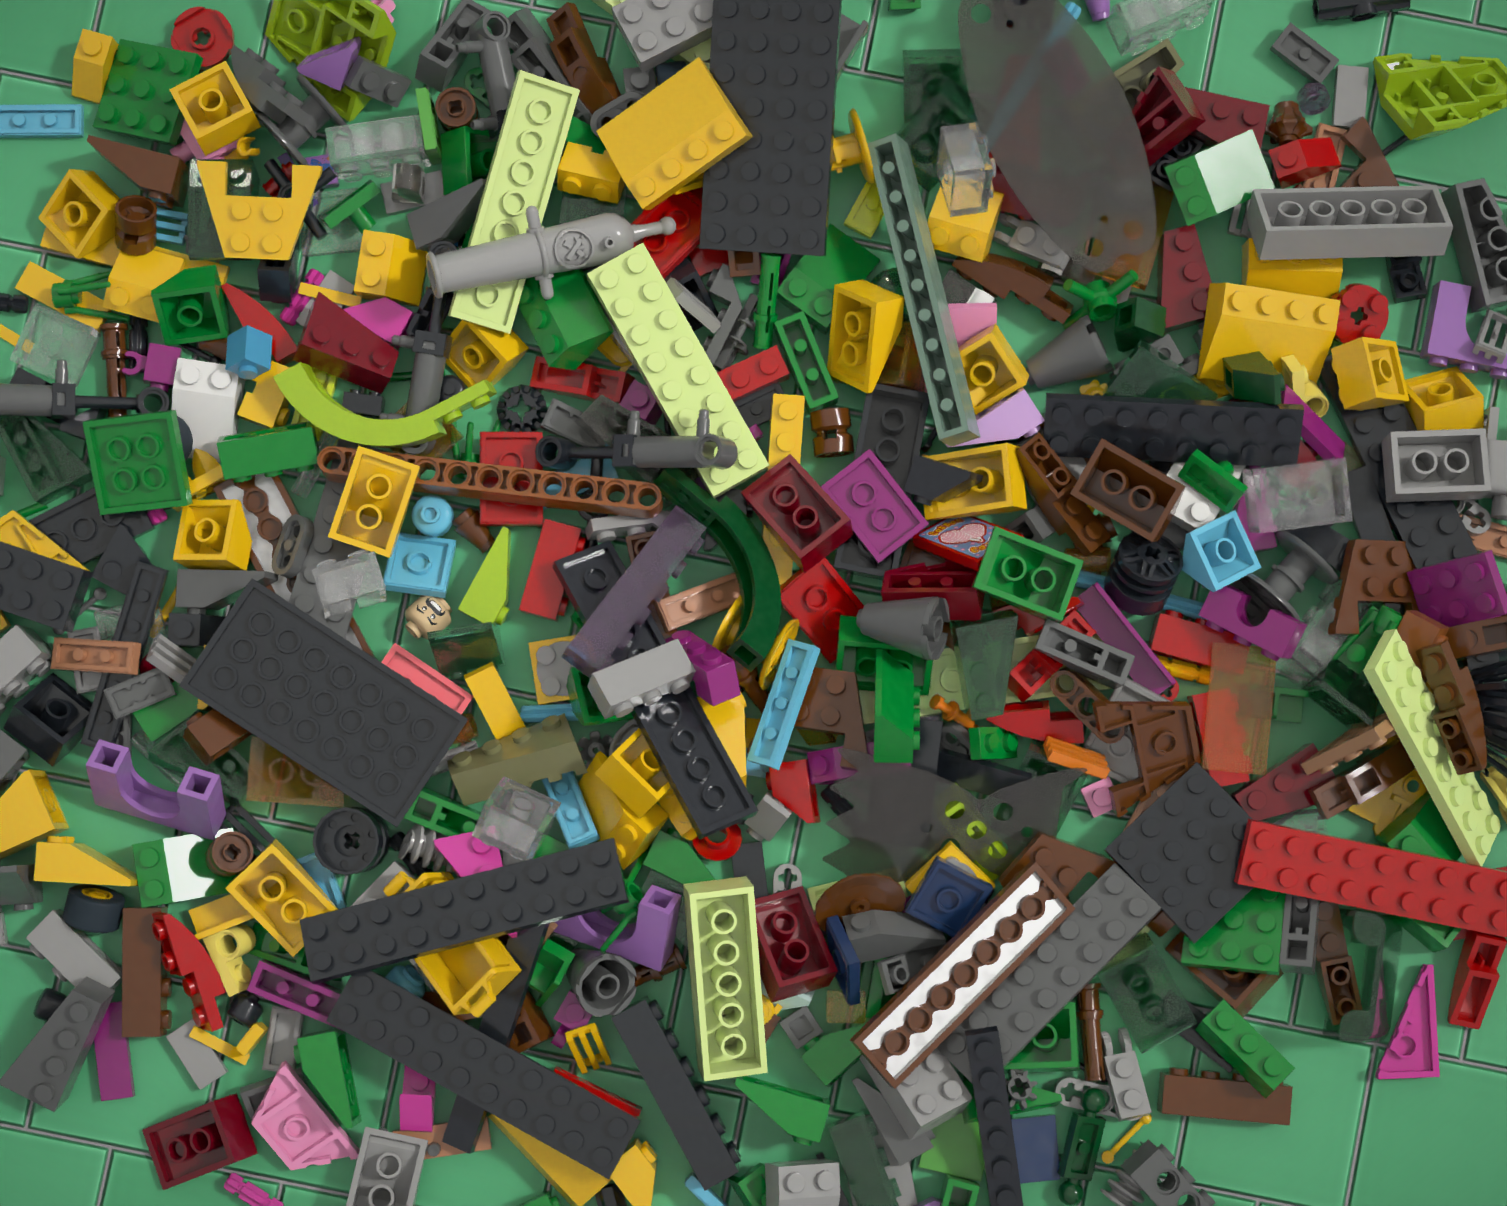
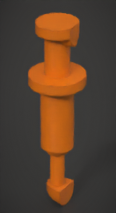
M935 694L929 702L930 708L941 710L942 718L945 721L953 720L966 729L979 727L975 724V720L959 709L957 702L950 701L946 703L944 702L945 698L939 694Z

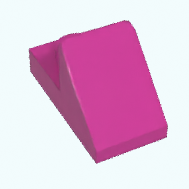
M407 1066L404 1069L403 1092L399 1097L400 1131L433 1132L437 1083Z

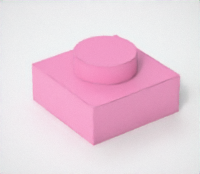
M1109 776L1106 779H1101L1079 789L1092 818L1113 810L1108 787L1114 785Z

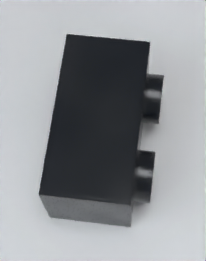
M350 389V392L344 391L342 406L361 416L379 418V415L384 413L385 399L380 393L369 392V395L361 394L362 391Z

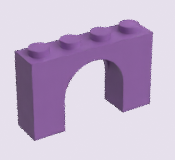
M1440 280L1432 289L1420 359L1429 360L1428 364L1436 367H1447V364L1459 366V370L1465 373H1478V370L1490 372V377L1507 380V354L1503 363L1500 364L1496 362V356L1492 355L1490 360L1484 358L1485 352L1481 350L1478 355L1472 353L1474 343L1471 341L1466 330V314L1472 286Z
M101 739L98 740L86 763L95 805L207 839H215L226 816L220 775L189 766L177 792L167 791L147 782L135 771L128 747Z
M651 885L639 903L637 922L628 924L608 947L606 952L620 955L627 960L661 971L673 953L682 895ZM598 910L556 921L555 923L558 926L553 932L600 949L620 922L608 918Z

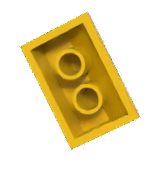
M1248 238L1242 245L1241 285L1329 299L1335 293H1339L1343 272V258L1259 260L1252 238Z

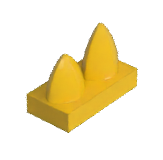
M194 449L192 467L195 479L192 480L189 476L188 479L192 500H201L214 493L213 487L226 480H224L221 465L214 457L203 450ZM183 506L172 508L177 512H180Z

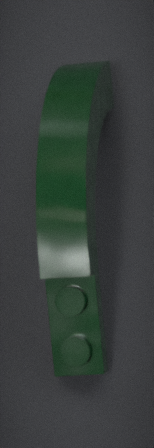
M665 468L653 484L660 489L661 494L713 537L726 554L736 574L742 599L741 619L735 638L726 652L748 671L752 672L766 658L772 648L780 624L781 590L772 556L751 520L729 497L725 495L718 502L682 470L678 468Z

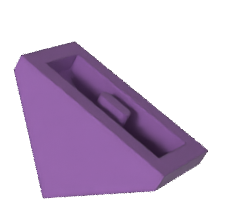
M358 36L306 56L296 68L300 74L341 91L346 85L344 81L358 56L362 41Z

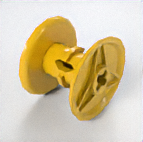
M852 108L848 113L850 134L836 138L833 136L831 171L836 170L838 174L843 172L842 168L859 164L865 180L869 184H874L873 165L866 137L858 114Z
M741 595L728 610L714 638L712 646L719 651L732 643L738 631L741 619ZM793 619L786 623L778 636L776 635L772 648L766 658L761 662L763 666L758 681L761 690H766L773 683L788 639L795 640L800 624L799 619Z

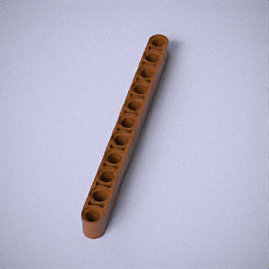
M328 446L322 449L317 457V464L325 478L332 482L346 484L357 449ZM376 451L420 466L413 492L646 519L658 516L663 508L660 489L655 484L649 482ZM331 460H341L338 468L333 470L327 469V465ZM426 470H434L436 472L435 476L430 480L424 481L420 479L421 474ZM463 473L467 475L466 480L461 484L451 482L456 474ZM489 477L499 479L498 483L492 488L483 486V482ZM525 480L530 483V486L525 491L519 492L514 489L519 481ZM557 484L562 488L558 494L549 495L545 492L547 487ZM582 488L593 490V494L587 499H581L577 496L578 491ZM616 491L622 492L625 495L622 501L614 503L608 500L611 493ZM646 495H652L656 498V502L651 506H644L640 503V499Z

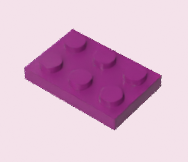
M871 449L867 450L821 486L851 519L853 533L878 564L929 525Z
M1492 550L1420 567L1407 572L1419 611L1447 627L1507 614V594Z

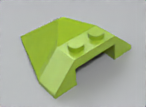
M274 0L265 35L289 63L294 62L297 66L306 56L359 36L362 43L358 55L387 67L396 31L385 10L369 0ZM303 75L335 111L349 122L356 118L372 98L349 88L347 85L339 91Z
M1409 53L1374 57L1373 65L1380 104L1410 140H1421L1445 134L1507 107V67L1498 58L1459 56L1458 61H1441V55H1430L1429 60L1412 59V54Z

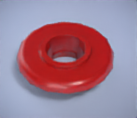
M735 824L721 830L720 832L726 835V839L721 843L710 841L708 836L699 840L697 836L692 840L693 846L698 854L705 859L712 861L727 860L734 856L741 846L742 834L739 826Z

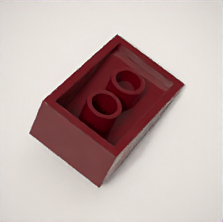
M791 454L741 492L743 498L779 545L804 573L854 535L851 519Z
M803 886L755 899L760 976L771 1003L829 986L838 970Z
M237 1093L214 1100L142 1130L163 1190L258 1154Z

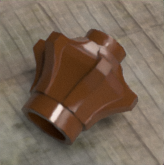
M1282 101L1274 106L1272 118L1266 124L1264 134L1271 137V144H1279L1281 146L1297 139H1302L1307 135H1312L1313 129L1306 123L1305 118L1302 117L1298 103Z

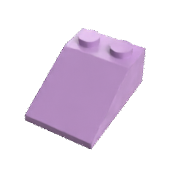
M1021 387L975 415L980 438L952 447L1018 439L1021 436L1028 438L1041 429L1039 424L1045 420L1025 389Z

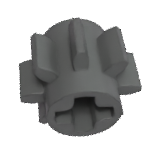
M1013 1069L1008 1072L1010 1081L1006 1080L1009 1108L1019 1104L1020 1109L1023 1111L1027 1108L1025 1099L1030 1101L1037 1099V1096L1031 1092L1032 1088L1038 1083L1037 1081L1030 1082L1027 1078L1028 1071H1024L1021 1075L1017 1076ZM1014 1085L1016 1087H1023L1024 1092L1021 1095L1018 1092L1012 1093L1011 1088Z

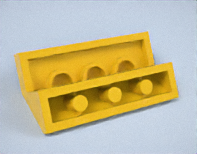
M493 1114L488 1116L571 1206H583L612 1180L611 1177L610 1179L605 1178Z

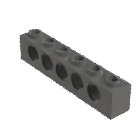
M1148 1139L1121 1165L1122 1169L1156 1206H1177L1179 1198L1183 1195H1187V1200L1178 1206H1213L1216 1203L1204 1189L1197 1192L1191 1185L1196 1180L1183 1166L1177 1169L1171 1163L1175 1157L1162 1143L1156 1147ZM1167 1172L1166 1179L1161 1183H1157L1159 1175Z

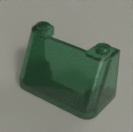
M1339 908L1342 925L1349 930L1351 942L1366 945L1360 989L1362 1010L1346 1012L1341 1018L1340 1024L1332 1025L1330 1019H1325L1323 1035L1348 1042H1380L1388 1036L1391 1028L1403 934L1402 926L1396 918L1388 915Z

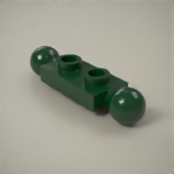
M1088 1088L1082 1093L1080 1102L1084 1113H1072L1058 1170L1060 1176L1068 1178L1058 1189L1060 1201L1068 1206L1077 1205L1083 1198L1084 1192L1080 1185V1180H1092L1106 1119L1096 1115L1106 1105L1105 1094L1098 1088Z

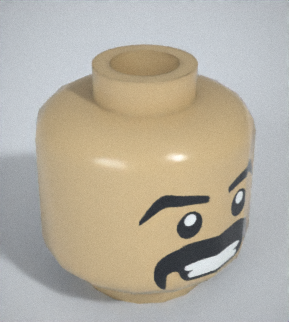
M421 595L405 610V618L408 622L405 628L416 639L422 636L427 640H432L451 623L450 613L452 609L443 598Z

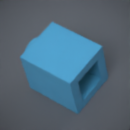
M248 325L228 335L225 369L238 374L240 378L250 380L271 370L272 335Z

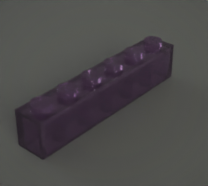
M676 505L567 646L561 657L589 678H591L594 672L611 666L616 660L611 656L618 647L623 651L634 636L629 631L635 623L641 627L652 611L648 609L651 602L655 600L659 603L670 587L666 583L672 576L677 579L688 564L683 561L689 553L695 556L704 544L705 540L701 536L707 527Z

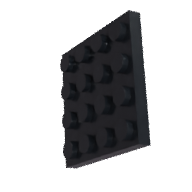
M1198 762L1104 849L1119 867L1161 907V911L1193 944L1254 888L1234 882L1247 821L1252 818Z

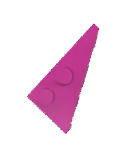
M495 827L434 839L435 849L443 855L452 866V870L460 878L503 867ZM517 932L508 935L511 938L517 937Z
M1422 964L1375 1073L1377 1079L1440 1077L1433 964Z

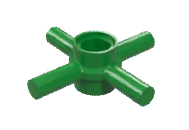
M1131 269L1111 285L1106 280H1095L1084 286L1072 279H1067L1063 285L1064 290L1083 299V306L1067 318L1064 324H1062L1063 328L1066 330L1079 318L1087 314L1095 322H1105L1116 316L1117 304H1119L1117 303V295L1139 279L1138 274Z

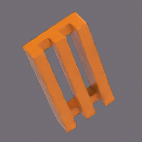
M1047 736L1043 744L1049 762L1100 779H1106L1110 772L1104 754Z

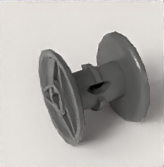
M298 73L296 79L308 95L302 101L304 104L301 109L311 116L304 127L288 115L281 125H275L263 112L256 111L254 113L276 141L299 165H309L297 149L311 136L315 139L318 136L316 132L329 120L343 133L348 134L352 131L316 88L304 76Z
M1279 529L1276 532L1277 541L1288 555L1278 566L1273 564L1271 567L1273 571L1265 580L1252 573L1239 580L1269 609L1280 610L1300 620L1298 613L1288 601L1296 592H1303L1305 589L1303 584L1311 576L1327 584H1335L1339 580L1331 566L1309 545L1290 532Z

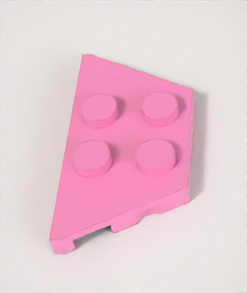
M286 1060L282 1062L258 1106L251 1124L290 1170L306 1168L312 1164L318 1166L330 1164L333 1159L350 1157V1160L357 1159L360 1150L288 1062Z

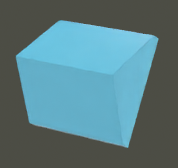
M1236 510L1186 534L1182 557V571L1211 592H1215L1262 568Z

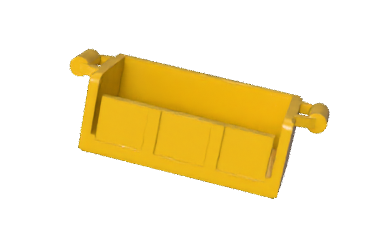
M400 871L383 888V891L388 897L395 895L407 882L410 886L404 892L450 881L455 878L450 872H429L421 874L415 880L405 872ZM498 937L414 958L453 1015L471 1013L477 1018L496 1001V996L522 971Z

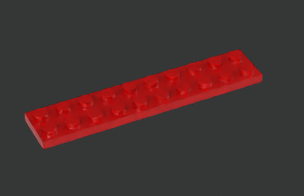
M1252 819L1247 821L1234 882L1237 884L1507 937V871Z

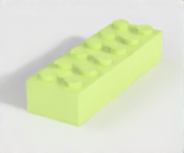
M747 876L683 884L698 1070L704 1081L768 1073L754 886Z

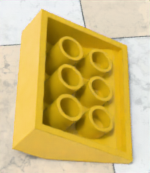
M700 57L696 58L596 131L623 181L641 208L645 210L653 209L753 138Z
M1210 283L1197 378L1224 381L1223 358L1260 351L1268 361L1272 362L1273 367L1281 373V357L1294 355L1301 365H1305L1309 380L1317 384L1336 333L1341 300L1232 283Z

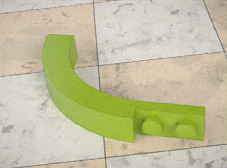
M300 362L273 376L289 403L316 427L346 441L381 448L415 446L440 438L447 434L442 422L451 424L463 417L461 412L471 407L474 410L482 408L491 402L490 397L497 394L492 382L482 380L418 414L399 419L380 420L363 417L343 407L326 392L308 364Z

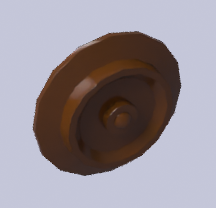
M875 873L854 874L841 879L824 891L816 903L815 918L820 929L826 932L827 918L838 915L843 926L842 916L869 910L902 912L906 896L901 885L889 876Z

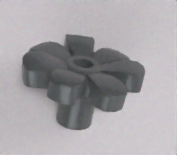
M599 731L590 732V740L585 737L579 740L578 745L583 748L580 751L583 761L587 760L586 769L596 755L594 753L595 748H598L599 751L609 757V746L613 740L610 735H605L601 739Z

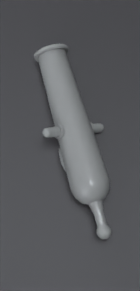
M529 206L526 209L529 227L526 229V233L434 255L430 251L426 254V266L431 288L437 299L442 298L443 293L535 277V280H539L542 297L549 300L554 295L551 281L554 273L603 265L632 249L634 242L644 237L657 234H673L676 230V222L671 217H663L658 222L630 224L625 217L619 214L603 213L545 228L541 226L538 209L535 206Z

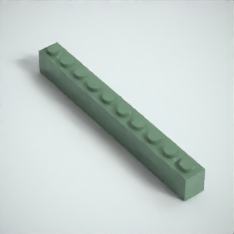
M895 133L867 144L938 438L943 443L952 447L980 438V433L908 143Z

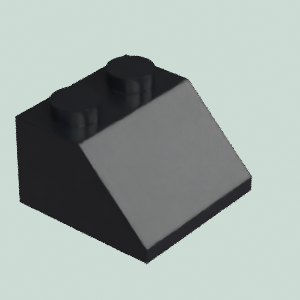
M52 673L13 706L4 729L54 767L81 740L93 703L81 694H77L75 689Z

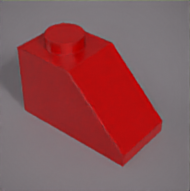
M1331 137L1297 139L1268 150L1281 189L1341 167Z
M808 759L782 762L779 770L769 768V772H766V785L769 791L772 790L773 797L805 822L820 823L816 785L811 784Z

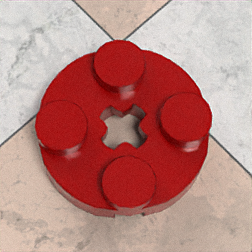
M193 7L178 16L174 23L173 34L171 35L173 49L196 53L203 57L200 71L208 70L229 58L231 49L235 45L234 31L227 18L221 12L205 9V7ZM201 31L205 35L211 34L206 45L195 44V41L198 40L197 34Z
M1353 283L1345 286L1346 288L1342 289L1339 293H1335L1330 298L1341 300L1337 329L1334 336L1338 342L1345 344L1361 337L1380 339L1388 322L1389 310L1387 298L1381 295L1377 289L1365 284ZM1358 307H1361L1363 317L1358 323H1355V319L1351 318V313L1357 312Z

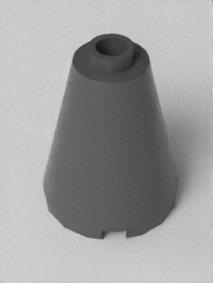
M1088 314L1079 318L1026 360L1028 367L1025 369L1029 374L1028 382L1030 386L1036 384L1039 389L1114 371L1111 361L1106 356L1105 347Z
M937 596L866 603L863 609L858 611L856 623L861 633L865 636L922 659L937 660L941 656L947 641L948 633H943L942 631L943 622L949 623V606L945 598Z
M584 948L571 950L575 956L565 974L580 1006L586 1012L595 1017L610 1014L614 1016L629 1006L636 994L635 977L637 976L635 969L628 960L613 953Z

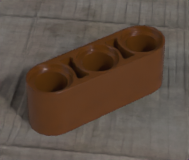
M1064 667L1053 674L1050 679V689L1053 694L1101 741L1112 744L1122 739L1128 731L1129 724L1120 727V732L1117 735L1109 734L1107 731L1101 733L1096 727L1094 712H1087L1082 707V699L1085 697H1090L1095 702L1109 701L1086 677L1068 667ZM1061 675H1068L1072 678L1074 682L1072 690H1064L1060 686L1059 677Z

